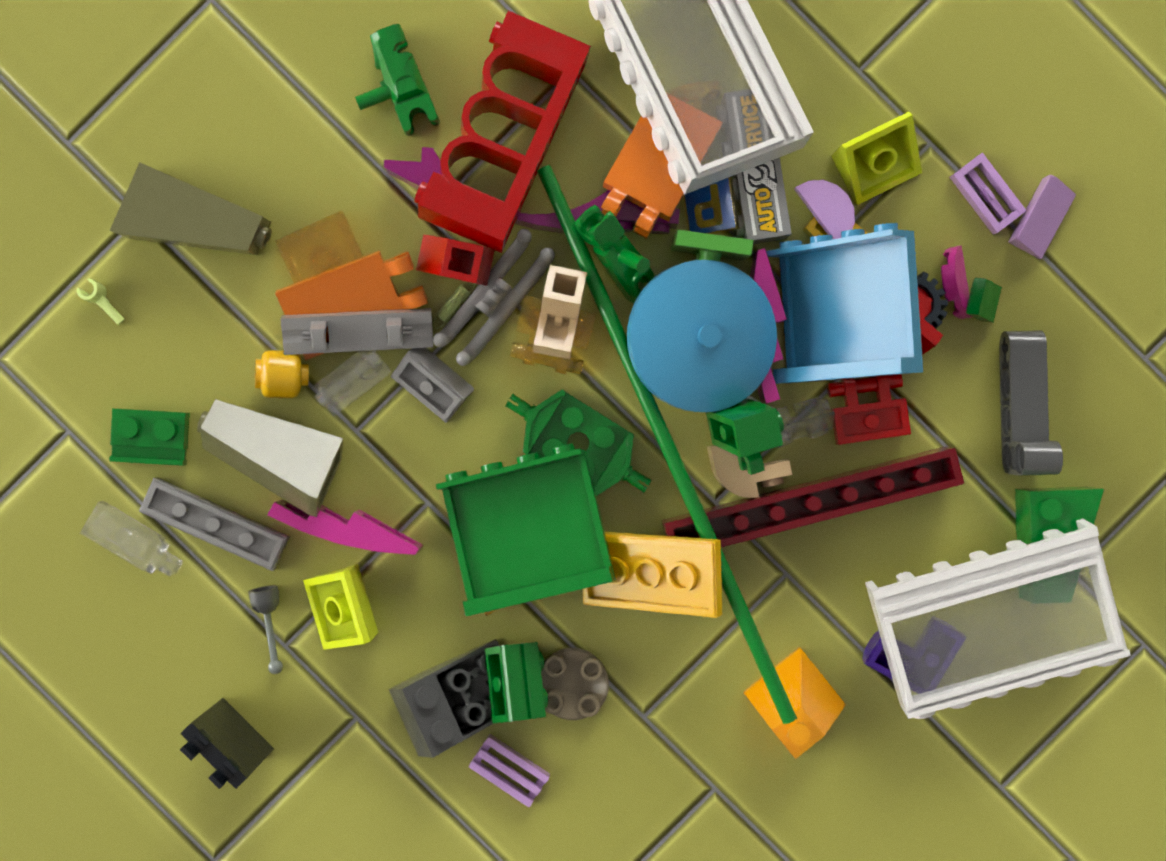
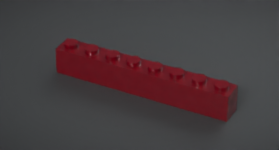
M940 447L763 493L757 498H744L704 510L717 539L721 540L722 548L965 483L956 448ZM689 513L661 520L665 536L700 538Z

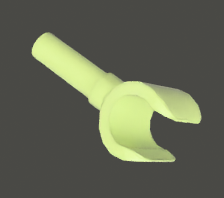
M88 278L87 280L94 286V291L91 295L77 288V294L81 299L97 304L117 325L125 321L106 298L107 290L103 284Z

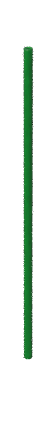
M551 165L544 166L537 170L539 178L581 271L587 272L586 283L700 538L717 539L655 398L643 385L632 366L627 347L626 333L588 248L574 227L575 219ZM721 548L722 588L783 724L791 723L797 719V716Z

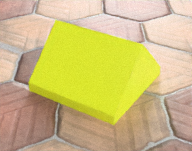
M910 112L842 144L831 155L856 205L922 173L914 120Z
M358 564L303 580L324 650L366 644L371 642L378 634Z

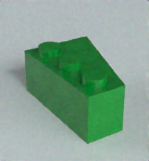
M1087 486L1015 489L1017 540H1021L1025 544L1044 540L1042 533L1051 529H1057L1064 534L1078 530L1076 521L1081 519L1094 525L1104 489ZM1080 569L1018 586V597L1031 603L1071 602Z

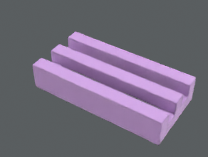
M983 152L949 177L993 235L1027 211ZM978 166L1012 211L1009 215L973 168ZM964 175L968 177V179L971 181L974 187L978 190V192L981 194V196L984 198V200L987 202V204L990 206V208L993 210L996 216L1000 219V222L997 221V219L994 217V215L991 213V211L988 209V207L985 205L982 199L978 196V194L966 180Z
M489 734L469 764L470 769L527 807L531 806L544 783L546 784L550 778V773L491 734ZM492 747L538 778L535 783L489 753V748ZM481 760H485L529 790V793H526L481 763Z

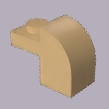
M553 265L549 266L533 352L570 359L587 272Z
M715 445L707 446L712 472L716 480L723 488L738 496L757 498L759 497L757 482H761L762 487H770L784 483V476L793 475L790 461L787 459L764 463L765 471L750 475L748 470H740L738 456Z

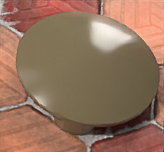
M580 648L561 649L545 659L544 668L541 671L543 688L548 694V705L545 711L566 720H580L596 715L605 702L609 690L608 674L602 662L592 653Z

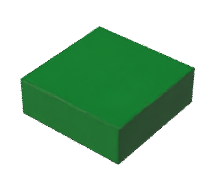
M974 278L966 314L980 321L994 323L1002 287L988 279Z

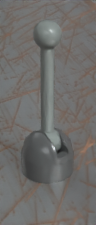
M270 585L254 588L248 591L252 609L264 616L271 660L268 670L272 674H279L283 669V664L278 660L271 613L279 605L278 586Z

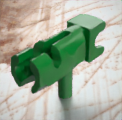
M393 24L371 34L370 39L373 47L375 68L381 70L384 80L380 82L381 87L355 96L359 109L363 110L392 99L401 126L407 136L414 134L415 130L412 120L416 114H425L432 125H439V117L413 54L410 52L400 53L408 47L401 25Z
M593 205L580 215L575 221L574 227L583 240L593 246L594 253L628 301L635 303L641 292L638 283H649L655 277L650 268V261L638 252L627 236L623 235L625 230L612 212L609 211L604 215L598 206Z

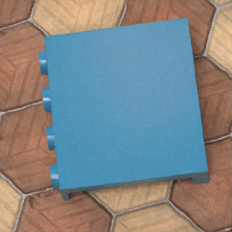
M897 223L875 225L874 232L865 234L864 229L845 230L841 232V238L833 239L832 235H818L810 237L809 244L802 245L800 240L784 241L779 243L780 249L766 251L767 257L780 258L782 302L787 318L784 320L787 368L773 369V377L776 384L923 373L914 231L898 230Z

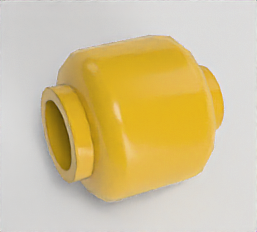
M267 350L262 354L261 359H255V389H261L264 397L296 398L300 393L301 386H308L309 365L301 364L299 354L284 355V350Z

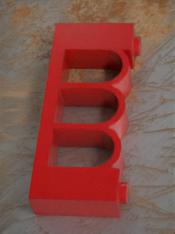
M509 10L503 23L497 21L491 32L489 43L493 44V51L484 62L482 91L471 96L463 107L461 116L462 136L448 143L442 152L440 174L433 171L428 183L422 181L414 199V202L418 204V217L500 253L504 250L538 174L537 170L542 165L584 71L591 47ZM515 69L552 84L556 88L545 110L503 92L493 83V76L501 70ZM492 112L533 128L536 132L526 155H523L480 136L472 128V121L482 113ZM475 157L516 174V177L505 201H502L460 183L454 179L449 169L454 162L461 158Z

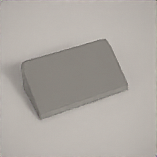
M427 348L410 349L390 376L445 423L450 420L474 390L468 382Z

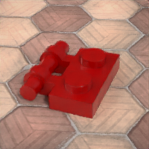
M901 374L861 379H841L840 382L827 384L829 398L843 396L845 407L831 409L836 445L911 435L906 398L891 399L890 389L903 387ZM875 391L877 402L859 404L857 394Z

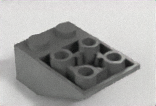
M497 639L425 670L388 689L418 756L433 758L494 724L492 722L485 648L499 646Z

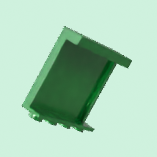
M574 444L562 445L552 448L553 455L539 458L538 453L526 454L516 457L517 464L503 467L502 462L490 463L481 466L482 473L468 476L467 470L445 475L446 482L436 484V489L443 492L467 601L463 602L466 617L616 580L584 449H575Z

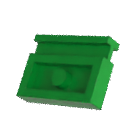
M112 408L110 438L112 455L109 456V461L187 465L186 449H188L190 413Z

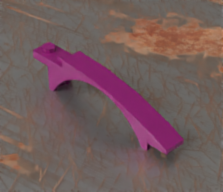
M422 147L421 162L384 160L383 167L388 174L418 189L422 181L429 182L433 171L440 174V159L434 148ZM607 190L590 202L570 209L575 221L593 205L598 206L602 211L601 206L611 191ZM625 200L616 218L625 232H632L633 226H635L644 209L628 200ZM680 209L675 210L669 222L659 217L651 233L669 234L670 229H676L679 224ZM520 213L515 223L539 231L564 234L556 213Z

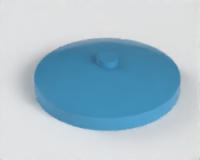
M714 260L684 262L672 266L655 276L637 297L627 326L629 357L643 385L664 403L692 412L724 410L750 396L768 374L777 345L775 316L763 290L750 276L740 269Z

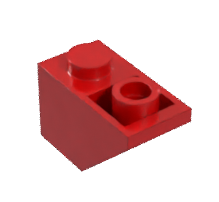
M423 234L416 270L487 286L495 250L481 245Z

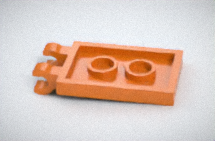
M667 94L701 164L723 123ZM641 116L605 178L603 188L611 192L607 195L601 206L604 215L610 211L615 217H617L625 200L643 208L644 210L640 214L633 232L645 239L648 238L659 217L668 222L670 221L684 196L680 185L675 184L670 177L668 171L669 162L663 150L659 151L654 144L652 127L647 117L643 118Z
M377 251L275 292L285 315L414 309L428 303V298L422 285L398 294L391 276L400 275L414 269V264L408 251L384 260L381 252ZM328 326L326 328V342H329ZM324 353L303 354L305 360Z

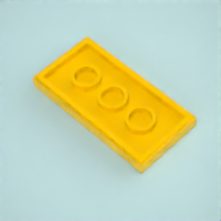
M605 532L616 580L582 589L583 605L718 618L722 615L720 539Z

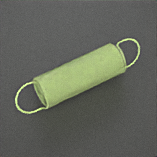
M459 285L436 315L444 323H448L470 296L471 291Z

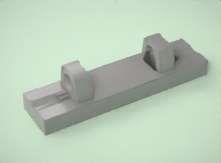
M431 308L282 315L281 317L284 355L433 347ZM327 326H328L329 342H326V328H327Z

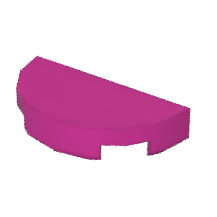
M962 245L950 247L943 253L945 258L947 257L948 265L941 267L942 285L946 293L945 298L948 301H954V316L959 319L971 318L972 316L966 314L970 295Z

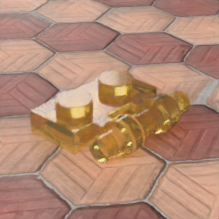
M525 295L516 332L530 336L527 346L513 342L510 357L522 359L523 364L531 366L537 363L556 368L555 372L566 375V371L581 375L584 360L572 357L565 359L533 352L542 299ZM580 310L572 348L577 347L587 350L596 313Z

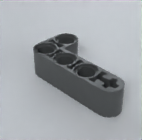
M1041 330L1004 331L999 342L1003 469L1007 474L1019 476L1058 475L1063 466V451L1058 441L1049 440L1046 336Z

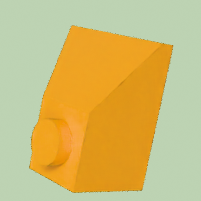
M800 647L775 666L776 672L797 716L795 721L783 724L763 677L744 691L746 697L795 759L826 735L846 706Z

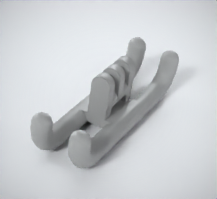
M521 229L517 233L513 243L491 269L488 285L479 284L446 326L434 335L433 343L437 347H444L454 339L477 309L489 317L469 344L457 354L456 361L459 365L466 366L478 356L553 262L555 253L551 248L546 247L541 250L539 257L513 289L503 280V277L531 242L532 235L529 230Z

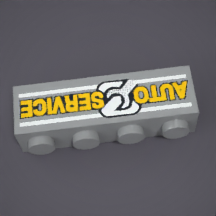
M751 89L725 93L720 102L721 106H716V119L723 123L721 128H724L726 142L721 145L722 157L775 138ZM780 157L733 175L732 179H728L731 200L736 201L738 215H734L736 238L742 237L743 239L754 240L753 244L784 240L792 234Z

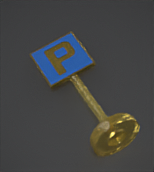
M718 82L694 83L674 88L668 94L702 112V104L715 101L719 97L720 84ZM708 153L706 154L703 162L701 163V166L710 163ZM732 176L683 196L688 231L716 234L740 229Z

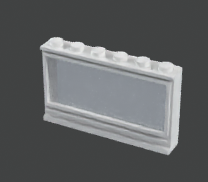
M589 0V8L593 18L600 20L605 30L604 38L608 49L612 53L615 52L620 61L622 78L627 85L631 84L636 94L638 111L643 118L647 117L652 127L654 144L659 151L663 150L669 162L668 171L670 177L675 184L680 185L684 195L802 149L814 133L747 0Z
M1081 519L1076 521L1078 530L1065 534L1057 529L1047 530L1042 533L1044 540L1031 544H1025L1021 540L1009 541L1006 543V551L993 555H988L984 551H975L969 554V562L951 566L947 561L937 562L932 565L934 572L917 577L911 572H903L896 575L897 583L879 588L872 580L865 582L899 704L908 719L929 718L938 710L949 707L953 709L969 706L973 700L984 697L999 698L1005 696L1008 690L1022 686L1026 688L1038 687L1044 684L1047 679L1057 676L1073 677L1080 674L1082 669L1093 666H1111L1119 661L1118 659L1131 656L1126 646L1098 539L1099 532L1097 526Z

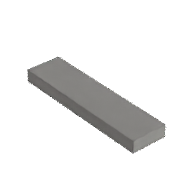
M153 478L139 509V512L271 571L276 569L290 536L160 478Z

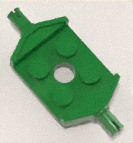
M560 390L537 406L534 404L531 406L514 393L509 399L517 403L518 406L507 401L505 407L524 417L526 421L523 453L525 454L538 453L539 458L553 455L552 448L567 445L568 438L573 433L581 432L588 437L589 447L585 453L596 496L619 481L628 482L642 491V493L646 491L647 487L638 481L640 480L648 486L650 485L652 479L632 469L633 466L630 465L634 434L564 390Z

